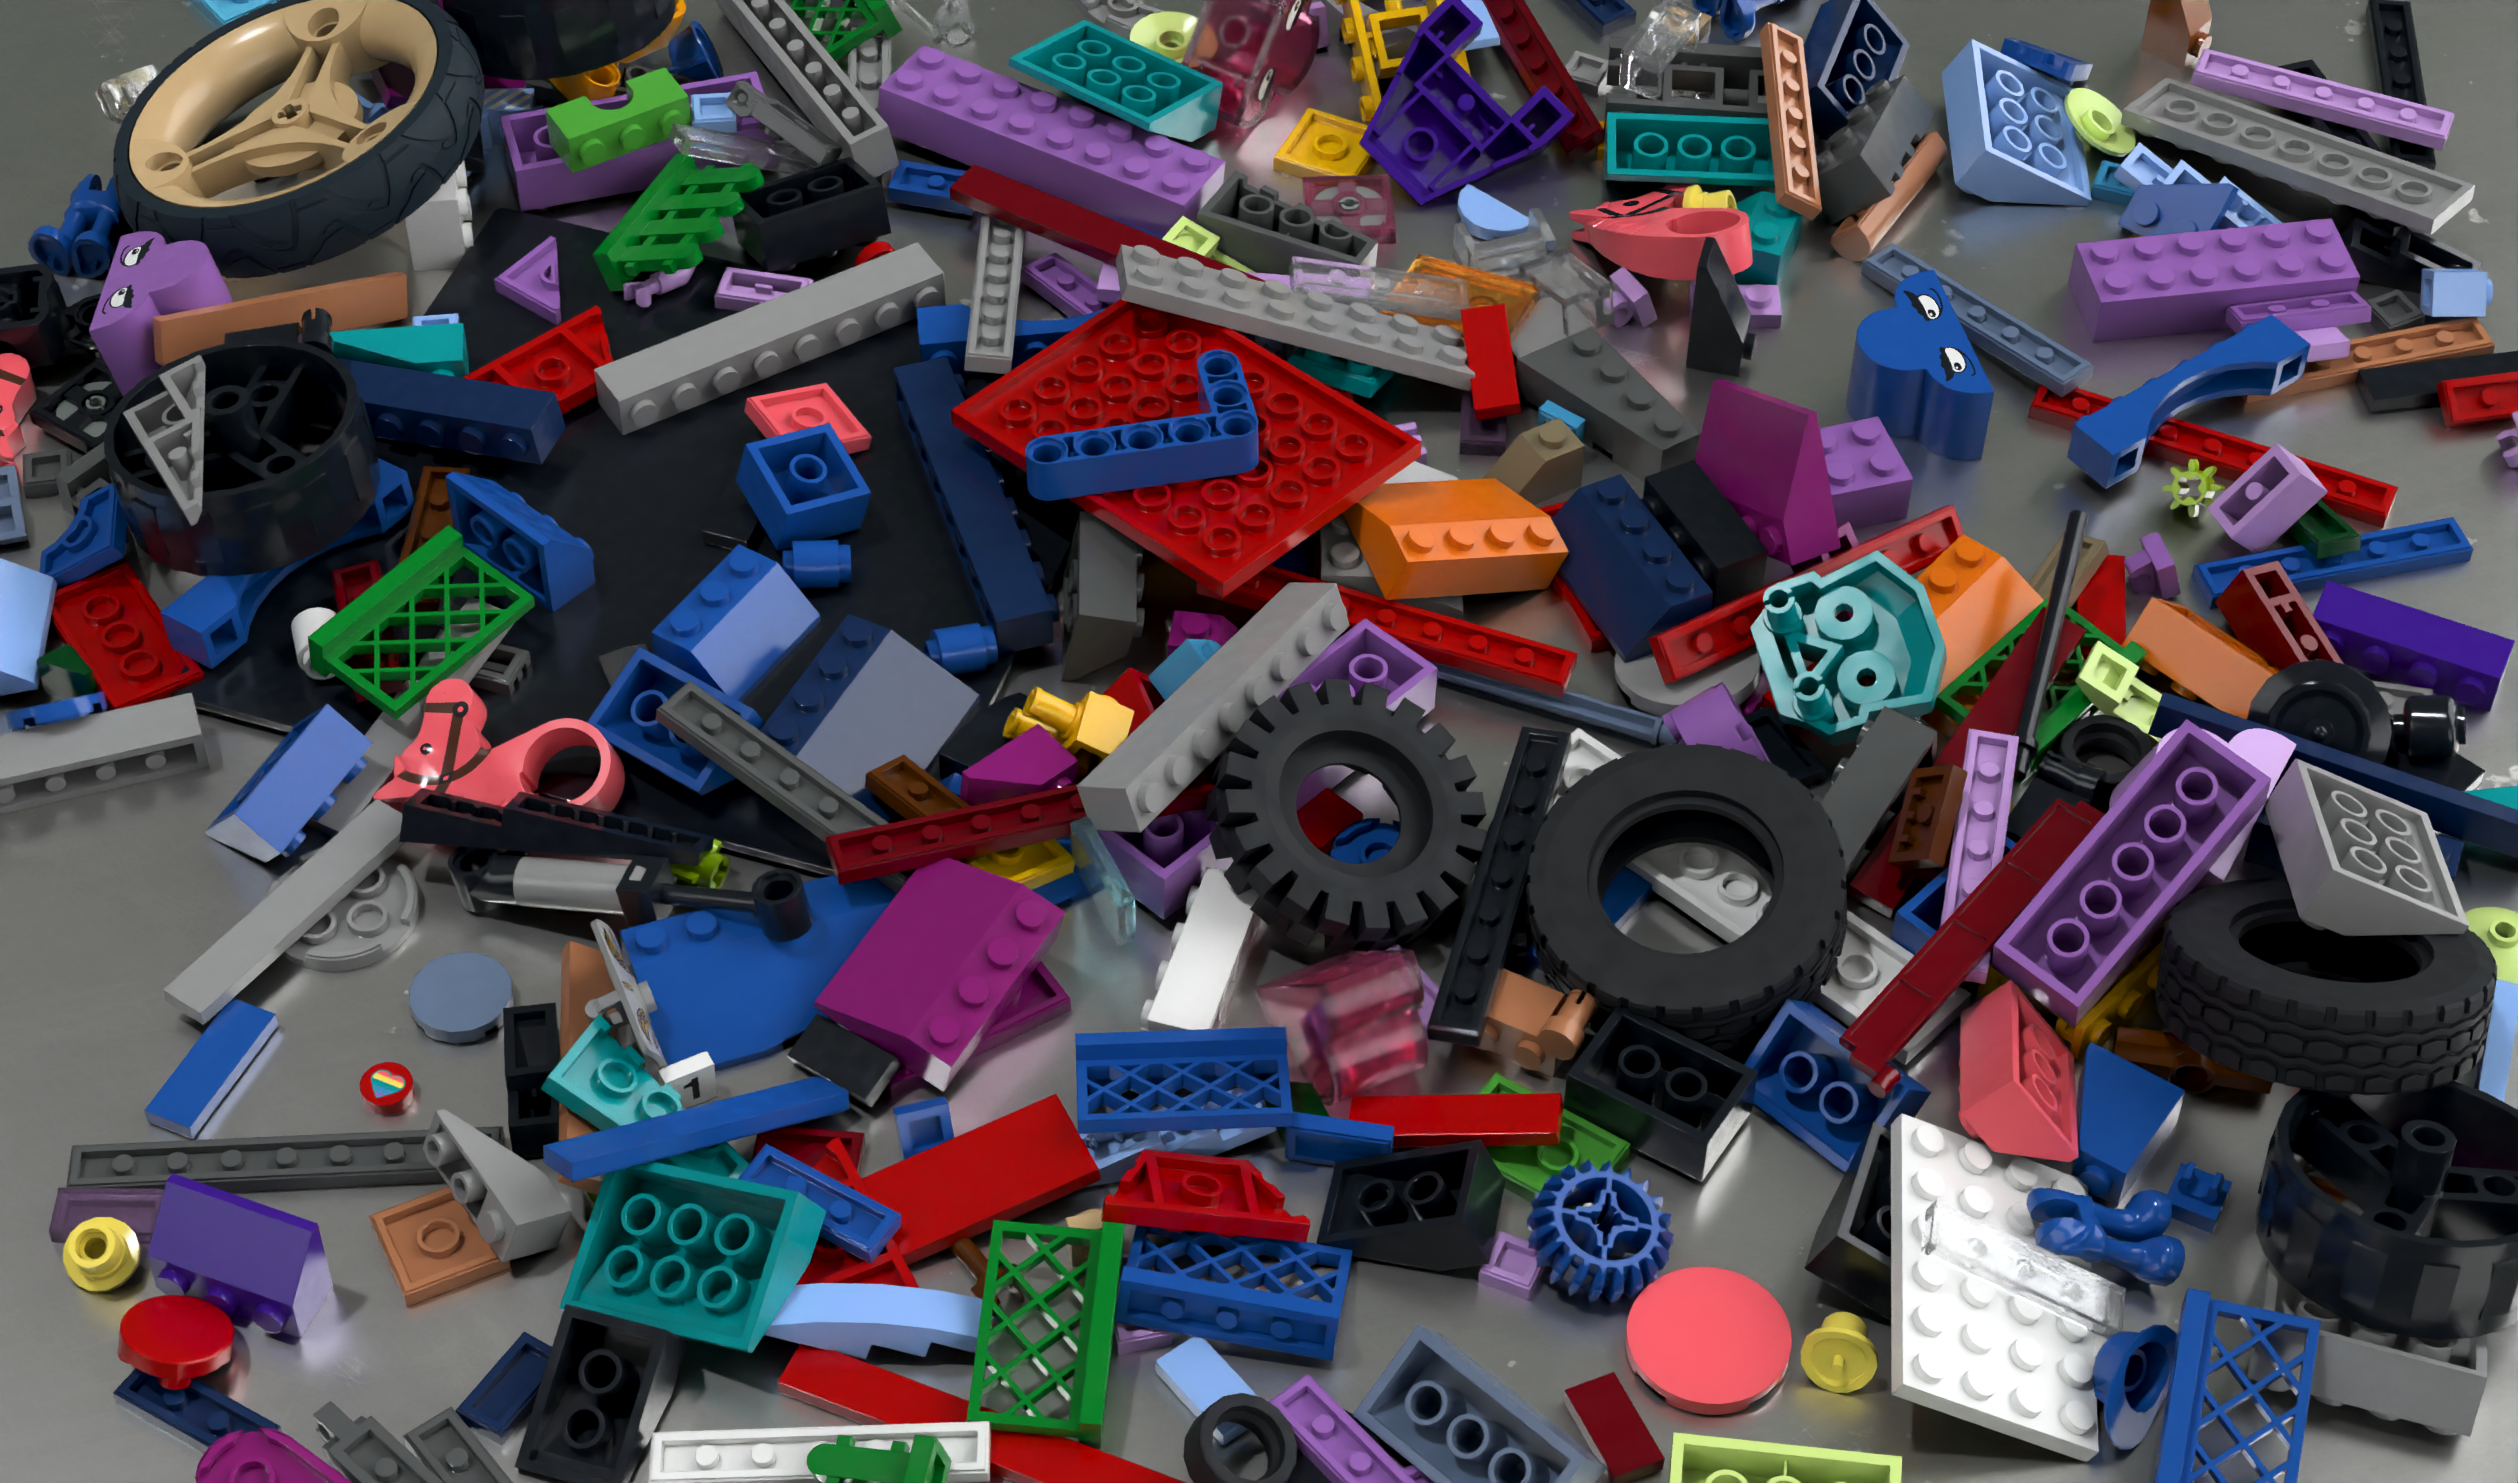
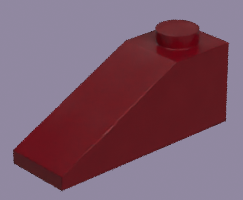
M2279 561L2242 569L2215 601L2238 640L2280 670L2293 663L2317 659L2344 664Z

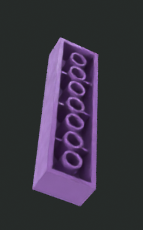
M925 45L917 50L879 86L878 114L889 126L891 135L967 165H978L1100 215L1162 237L1169 232L1182 216L1197 224L1198 212L1223 185L1224 160Z
M1365 618L1329 645L1287 688L1310 682L1316 693L1325 679L1349 680L1351 696L1355 697L1365 683H1369L1389 690L1386 703L1387 709L1395 711L1405 697L1425 710L1422 716L1424 717L1435 708L1438 667ZM1287 688L1277 697L1278 700H1280ZM1225 749L1218 755L1219 759L1226 751ZM1343 765L1323 767L1311 773L1305 778L1298 790L1296 811L1324 789H1332L1355 770ZM1207 807L1155 818L1141 833L1103 830L1091 832L1092 865L1162 919H1166L1187 902L1192 885L1200 886L1207 867L1227 871L1233 863V859L1230 857L1216 860L1209 836L1219 822L1206 820Z

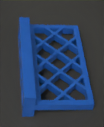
M1286 1027L1075 1034L1078 1134L1293 1126ZM1234 1086H1238L1247 1092L1236 1097L1226 1091ZM1181 1088H1185L1194 1094L1183 1099L1173 1093ZM1129 1089L1140 1094V1096L1132 1101L1120 1095ZM1264 1099L1278 1107L1258 1108L1254 1105ZM1211 1101L1222 1108L1218 1110H1204L1200 1107ZM1157 1103L1168 1108V1110L1151 1112L1147 1109ZM1103 1105L1115 1110L1112 1113L1090 1114Z
M1136 1225L1127 1264L1123 1267L1120 1279L1115 1322L1333 1361L1353 1250L1309 1242L1247 1236L1225 1238L1215 1233L1188 1230L1176 1233L1159 1227ZM1148 1233L1170 1237L1174 1242L1158 1248L1146 1236ZM1207 1245L1221 1246L1228 1252L1212 1258L1202 1247ZM1187 1254L1197 1263L1180 1270L1171 1260ZM1262 1254L1276 1256L1281 1262L1265 1267L1256 1257ZM1240 1263L1251 1274L1235 1280L1225 1269ZM1321 1264L1338 1267V1270L1319 1277L1309 1266ZM1156 1266L1161 1272L1151 1271L1147 1269ZM1294 1273L1304 1284L1289 1290L1279 1279ZM1210 1276L1215 1282L1201 1279ZM1263 1285L1270 1292L1257 1290L1255 1288ZM1317 1295V1296H1319L1323 1301H1318V1300H1313V1299H1308V1298Z
M2188 1288L2181 1306L2153 1483H2194L2208 1473L2216 1483H2228L2217 1467L2240 1452L2243 1453L2260 1476L2253 1483H2277L2274 1479L2284 1472V1483H2297L2321 1321L2211 1299V1292ZM2217 1316L2240 1320L2252 1338L2231 1352H2228L2214 1333ZM2256 1324L2269 1327L2261 1332ZM2281 1329L2305 1333L2303 1353L2286 1364L2267 1340V1338ZM2258 1345L2276 1368V1371L2252 1385L2235 1362V1359ZM2213 1348L2217 1355L2220 1357V1359L2210 1364L2211 1351ZM2226 1365L2244 1391L2220 1406L2207 1389L2206 1383L2208 1376ZM2301 1365L2298 1382L2291 1371ZM2282 1377L2296 1395L2295 1407L2277 1418L2258 1392ZM2250 1398L2269 1424L2244 1439L2226 1413ZM2203 1402H2205L2212 1412L2201 1418ZM2293 1418L2290 1436L2283 1424ZM2218 1419L2236 1445L2211 1460L2197 1441L2199 1430ZM2272 1431H2275L2288 1449L2287 1461L2269 1472L2250 1446ZM2196 1455L2203 1466L2192 1473Z

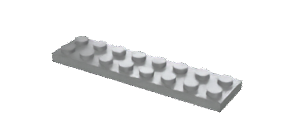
M2167 77L2126 106L2122 112L2121 124L2136 129L2141 135L2155 136L2174 143L2180 149L2194 150L2211 156L2219 163H2231L2250 170L2256 176L2270 177L2287 183L2295 190L2318 194L2328 198L2334 204L2348 205L2367 212L2373 218L2388 219L2405 225L2415 233L2432 235L2473 199L2474 184Z
M1122 244L1116 258L1121 299L1123 301L1466 391L1471 389L1470 379L1475 378L1476 375L1475 372L1468 368L1464 335H1461L1460 332L1452 327L1437 325L1434 328L1419 324L1414 318L1404 314L1389 316L1378 313L1372 307L1363 303L1354 302L1351 305L1333 301L1330 296L1318 291H1310L1306 294L1291 290L1286 284L1276 280L1261 282L1247 278L1242 272L1231 268H1224L1221 271L1205 267L1201 262L1190 257L1175 259L1163 256L1157 250L1145 245H1136L1134 248Z

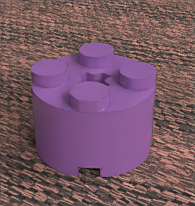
M1723 682L1710 687L1661 716L1676 742L1680 740V744L1696 745L1697 743L1723 746L1725 749L1731 750L1733 748L1755 755L1757 759L1762 761L1767 760L1770 762L1751 725H1748L1740 712L1742 710Z

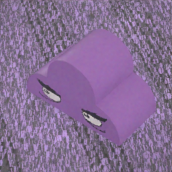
M135 232L120 237L89 332L124 397L141 380L163 367L155 362L152 317L231 303L234 300L206 244L194 240L167 244L164 237L157 232Z

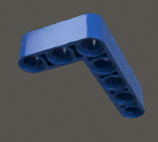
M1226 350L1208 351L1197 360L1198 403L1202 414L1048 435L1033 439L1025 447L1027 489L1030 495L1039 500L1053 501L1242 474L1251 471L1259 463L1258 418L1239 359L1235 354Z

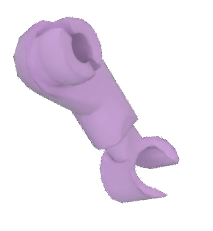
M696 266L690 269L677 270L675 274L665 275L664 271H658L650 275V279L644 282L623 284L624 300L630 301L636 298L638 306L649 307L652 302V294L661 295L686 285Z

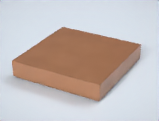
M449 1186L369 1215L372 1230L406 1307L510 1268L509 1261L502 1262L490 1244L482 1239L478 1227L464 1207L454 1199Z

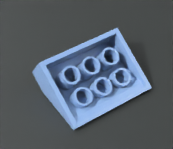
M1971 39L1942 72L1955 185L1968 194L1978 195L1991 202L2087 207L2092 199L2084 145L2078 139L2075 133L2076 129L2068 118L2064 105L2065 97L2073 88Z

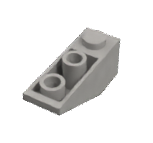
M448 1110L435 1111L422 1149L428 1162L436 1167L450 1187L454 1199L464 1207L478 1227L482 1239L490 1244L502 1262L556 1248L572 1210L547 1175Z

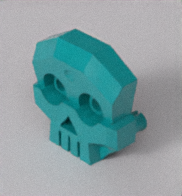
M1878 550L1823 578L1815 571L1776 583V585L1769 587L1764 592L1763 603H1765V608L1750 629L1782 726L1791 724L1808 729L1832 743L1833 746H1838L1857 740L1863 725L1868 720L1875 721L1884 706L1911 719L1933 712L1947 661L1946 645L1924 585ZM1842 611H1849L1853 614V617L1845 622L1836 619L1837 614ZM1803 659L1818 664L1813 671H1807ZM1866 675L1876 678L1874 684L1868 687L1861 686L1858 682L1860 678Z

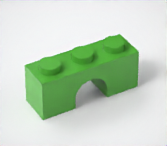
M665 67L625 81L628 104L622 108L614 110L600 109L594 106L586 96H582L545 110L550 145L572 174L692 130L689 97Z

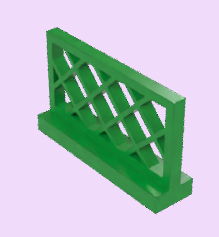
M794 0L792 6H790L799 18H812L808 29L819 42H829L825 50L834 61L882 30L888 39L903 30L885 0H846L843 7H829L832 0H820L817 7H803L806 0ZM824 19H838L834 31H820ZM850 19H866L867 22L856 30L846 31Z
M447 525L308 636L311 668L325 678L331 673L386 714L397 720L429 694L435 685L442 680H446L535 606V599L533 595L464 547L463 535ZM465 566L479 576V583L450 584V577ZM479 596L480 610L450 611V597ZM485 596H507L514 601L507 609L485 610ZM424 598H444V611L415 612V605ZM480 623V631L473 637L451 638L450 624ZM445 624V638L415 639V625ZM389 626H409V640H380V633ZM445 652V660L437 666L416 667V653ZM410 653V667L380 668V654ZM374 654V668L352 669L344 662L353 655ZM410 680V688L396 700L380 690V681Z
M2049 597L1937 695L1934 706L1961 725L1971 709H1966L1955 701L1954 698L1958 694L1979 695L1980 698L1989 685L1985 670L1988 668H2001L2014 649V645L2019 642L2042 607H2047ZM2067 606L2064 618L2086 629L2082 641L2071 655L2072 659L2066 662L2062 670H2075L2076 679L2086 661L2082 660L2080 646L2093 647L2097 641H2100L2139 666L2140 669L2147 654L2146 650L2134 641H2131L2123 648ZM2052 683L2047 690L2045 698L2048 711L2041 713L2035 738L2039 744L2037 755L2030 759L2026 778L2022 781H2015L2019 785L2024 783L2039 769L2044 756L2047 755L2049 750L2054 751V753L2059 750L2062 734L2072 723L2086 716L2098 715L2101 712L2083 693L2077 683L2074 687L2054 686V683Z
M993 1220L967 1422L989 1421L991 1430L1079 1438V1443L1101 1449L1124 1249L1125 1224L1103 1222L1102 1230ZM1003 1238L1026 1240L1036 1253L1014 1267L1001 1253ZM1067 1244L1089 1246L1088 1260L1070 1273L1053 1255ZM1045 1261L1061 1280L1038 1295L1023 1276ZM999 1267L1006 1273L1000 1279H998ZM1086 1276L1085 1288L1083 1289L1077 1281ZM1014 1283L1030 1302L1007 1317L995 1303V1296ZM1069 1288L1083 1305L1082 1310L1063 1323L1047 1303ZM1038 1310L1053 1326L1054 1330L1032 1345L1016 1326ZM992 1317L1000 1323L993 1329H991ZM1080 1325L1079 1338L1077 1339L1071 1331ZM1008 1333L1024 1352L1001 1368L988 1353V1348L990 1344ZM1063 1338L1077 1355L1075 1361L1057 1373L1041 1353ZM1032 1360L1049 1380L1026 1396L1009 1376ZM987 1366L993 1374L984 1380ZM1072 1376H1074L1073 1389L1065 1382ZM1000 1383L1018 1402L1004 1413L980 1411L982 1396ZM1057 1388L1071 1404L1069 1420L1046 1418L1034 1404ZM1026 1411L1029 1416L1021 1414Z

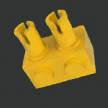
M1035 686L1025 702L1023 711L1016 707L1010 713L1003 729V736L1015 739L1039 724L1078 760L1076 785L1087 777L1127 738L1134 711L1118 704L1110 696L1097 694L1093 691H1089L1080 702L1077 701L1071 704Z

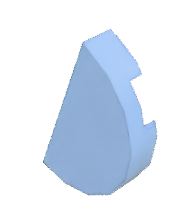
M1467 183L1460 191L1458 200V213L1461 217L1460 223L1473 236L1490 242H1494V237L1507 238L1515 236V241H1519L1535 233L1534 220Z

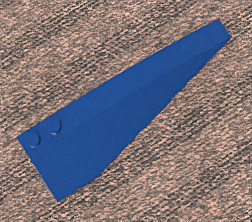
M1091 835L1065 837L1056 840L1076 860L1073 873L1032 891L1052 904L1057 905L1065 900L1074 903L1113 882L1092 865ZM833 875L803 882L813 916V924L806 934L798 939L787 942H777L765 936L760 919L755 918L753 913L707 908L620 930L623 956L630 974L634 976L637 984L647 980L658 1010L649 1013L652 1022L651 1026L667 1066L705 1051L708 1052L712 1059L715 1071L765 1058L782 1050L784 1041L803 1033L817 1013L830 1019V1017L813 1007L814 1002L897 893L876 878L839 885L836 876Z

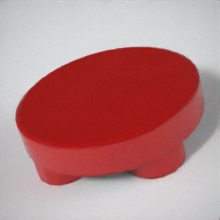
M184 1295L153 1297L137 1303L124 1314L120 1323L117 1354L121 1361L131 1364L144 1373L158 1377V1382L162 1387L171 1390H181L191 1385L192 1378L211 1373L230 1361L234 1327L232 1321L222 1309L202 1299Z

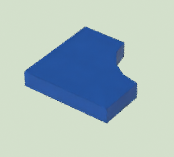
M112 483L82 498L78 512L68 529L55 543L41 552L39 572L55 579L57 583L56 590L71 585L125 556L127 521L123 515Z

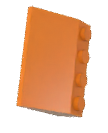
M1495 478L1382 484L1342 513L1386 600L1545 590L1549 587L1569 553L1551 517Z
M1964 534L1916 578L1925 587L1946 645L1947 661L1938 694L2044 601L2002 555ZM1988 668L1985 670L1987 682H1991L1999 669ZM1864 676L1866 678L1865 687L1873 685L1876 681V678L1873 676ZM1958 694L1954 700L1966 709H1972L1978 701L1979 695ZM1934 706L1933 712L1917 717L1952 738L1960 726L1936 706Z

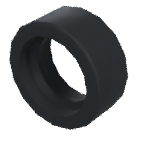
M2095 715L2086 716L2075 721L2062 734L2058 755L2084 766L2076 757L2077 754L2085 750L2102 749L2112 751L2124 757L2133 769L2153 748L2149 738L2138 726L2117 717ZM2132 769L2123 773L2107 774L2094 806L2109 808L2113 790Z
M1238 1393L1221 1397L1193 1421L1185 1436L1183 1458L1189 1477L1194 1483H1286L1296 1466L1297 1442L1291 1424L1277 1407L1262 1397ZM1231 1422L1240 1424L1256 1435L1263 1444L1268 1459L1265 1475L1253 1481L1239 1478L1225 1468L1217 1457L1213 1445V1432L1221 1423Z

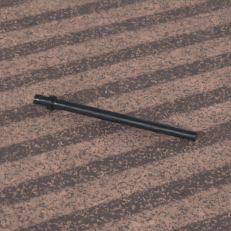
M2073 510L2069 513L2017 731L2013 735L2019 736L2013 778L2015 781H2022L2026 778L2030 759L2037 755L2039 747L2035 739L2088 522V515L2081 510Z

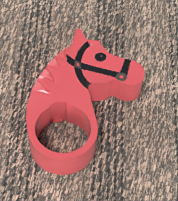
M1692 184L1668 185L1634 199L1611 203L1605 202L1595 209L1569 212L1572 221L1584 225L1583 229L1572 231V239L1591 243L1600 254L1621 267L1624 266L1630 271L1646 276L1669 280H1696L1697 267L1706 237L1716 239L1732 275L1747 269L1753 263L1749 216L1743 211L1730 208H1683L1684 193L1687 187L1692 186Z

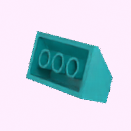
M1607 112L1603 150V180L1775 187L1768 118Z

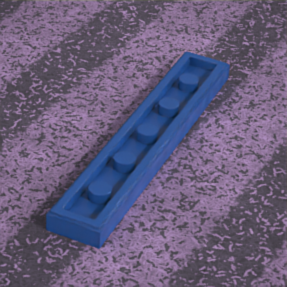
M2454 517L2360 534V551L2316 559L2307 549L2299 545L2196 564L2193 567L2191 577L2209 609L2218 608L2215 601L2242 569L2279 561L2298 593L2324 588L2327 580L2343 585L2470 561L2474 549Z
M819 1075L543 1145L544 1164L570 1181L575 1182L844 1112L849 1109V1091Z

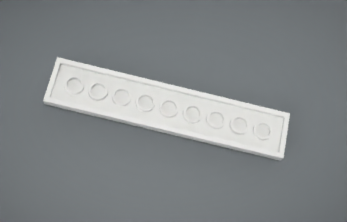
M1580 728L1576 729L1571 733L1572 745L1554 804L1560 797L1563 798L1566 795V791L1585 775L1589 776L1593 773L1594 769L1615 758L1620 759L1622 757ZM1675 843L1665 845L1640 855L1626 865V867L1653 884L1652 890L1728 943L1741 937L1758 922L1772 896L1767 882L1753 865L1727 849L1710 844ZM1847 910L1846 935L1841 955L1837 957L1838 964L1825 986H1821V993L1813 1002L1850 1027L1914 955ZM1958 986L1895 1058L1904 1065L1910 1062L1960 1015V1012L1969 1007L1971 993Z

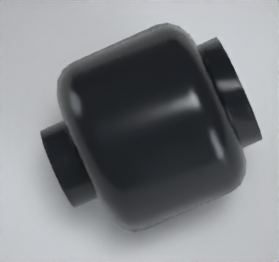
M2451 695L2411 696L2404 703L2403 714H2393L2395 744L2405 743L2406 752L2412 759L2451 758L2457 754L2459 745H2467L2465 706H2457L2456 701Z

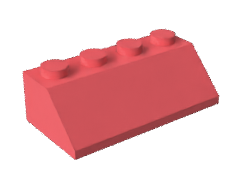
M2010 980L1960 1012V1035L1958 1036L1960 1042V1060H1958L1960 1068V1085L1958 1086L1960 1093L1959 1120L1971 1137L1975 1139L1981 1137L1993 1152L2071 1162L2079 1157L2074 1054L2015 983Z

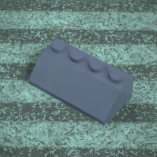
M1421 1325L1416 1326L1353 1413L1355 1418L1435 1483H1596L1607 1468L1603 1462L1442 1334Z

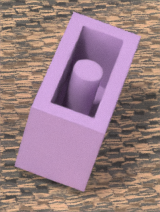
M2276 443L2207 509L2232 540L2256 554L2264 552L2328 491L2304 461Z

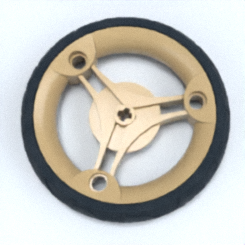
M279 0L277 3H271L225 24L199 40L193 47H189L175 58L171 64H168L136 99V103L131 106L121 124L114 147L113 184L117 200L127 223L134 232L152 231L161 234L167 244L187 240L200 241L206 244L221 275L225 276V278H252L275 275L279 272L286 273L332 259L366 243L367 240H372L394 227V224L400 223L427 202L440 189V186L450 179L469 153L477 137L482 120L485 92L484 76L473 43L462 28L458 27V22L449 13L429 0ZM389 62L401 64L411 69L415 74V85L407 103L390 110L371 124L363 123V107L353 89L347 86L350 77L375 70ZM284 83L270 99L258 106L244 121L221 136L200 146L207 136L233 112L262 93ZM305 170H329L299 185L263 196L234 200L210 199L226 190L264 177L288 176Z

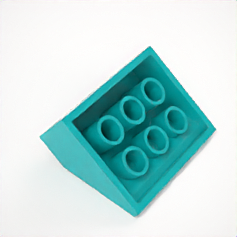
M1082 20L1009 58L1008 66L1147 131L1193 142L1216 128L1223 87L1222 82L1087 20Z
M653 1161L606 1173L559 1308L564 1311L565 1304L665 1329L681 1338L753 1353L810 1264L827 1211L798 1191Z

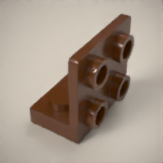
M1954 764L1912 769L1888 863L1928 884L1949 866L1954 825L1958 808L1963 799L1967 771Z

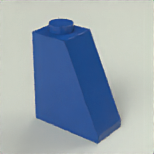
M2091 1042L2086 1049L2078 1082L2076 1111L2079 1157L2072 1161L2071 1175L2078 1177L2088 1186V1193L2102 1197L2118 1206L2176 1125L2186 1091Z

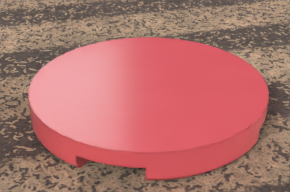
M1715 1267L1684 1268L1665 1274L1653 1283H1650L1638 1295L1631 1307L1625 1335L1627 1358L1635 1375H1640L1650 1387L1666 1397V1403L1685 1411L1705 1415L1730 1414L1748 1409L1750 1403L1766 1395L1775 1385H1779L1787 1371L1792 1346L1789 1321L1778 1301L1764 1287L1752 1279L1730 1270Z

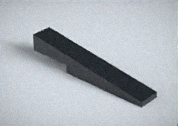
M421 788L404 803L399 842L632 860L634 855L665 857L668 858L669 863L698 865L713 848L714 836L525 792H519L505 807Z

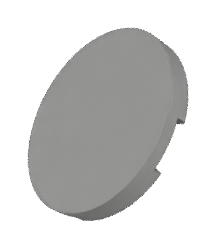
M1754 646L1679 681L1664 684L1654 654L1624 663L1616 652L1614 660L1615 683H1618L1624 693L1631 698L1632 705L1657 716L1665 715L1679 705L1721 682L1726 685L1737 704L1740 705L1753 694L1759 684L1760 659Z
M321 848L300 856L298 864L285 872L278 881L271 882L265 898ZM389 857L282 955L299 966L323 972L356 970L386 958L408 939L419 917L420 901L417 885L411 871L405 864H400Z

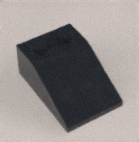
M1873 1121L1868 1127L1816 1231L1804 1269L1891 1320V1131Z
M1481 1139L1336 1162L1316 1244L1353 1250L1352 1256L1438 1271L1489 1264L1506 1181Z
M565 1304L515 1468L569 1483H628L652 1436V1432H654L672 1396L688 1341L665 1329Z

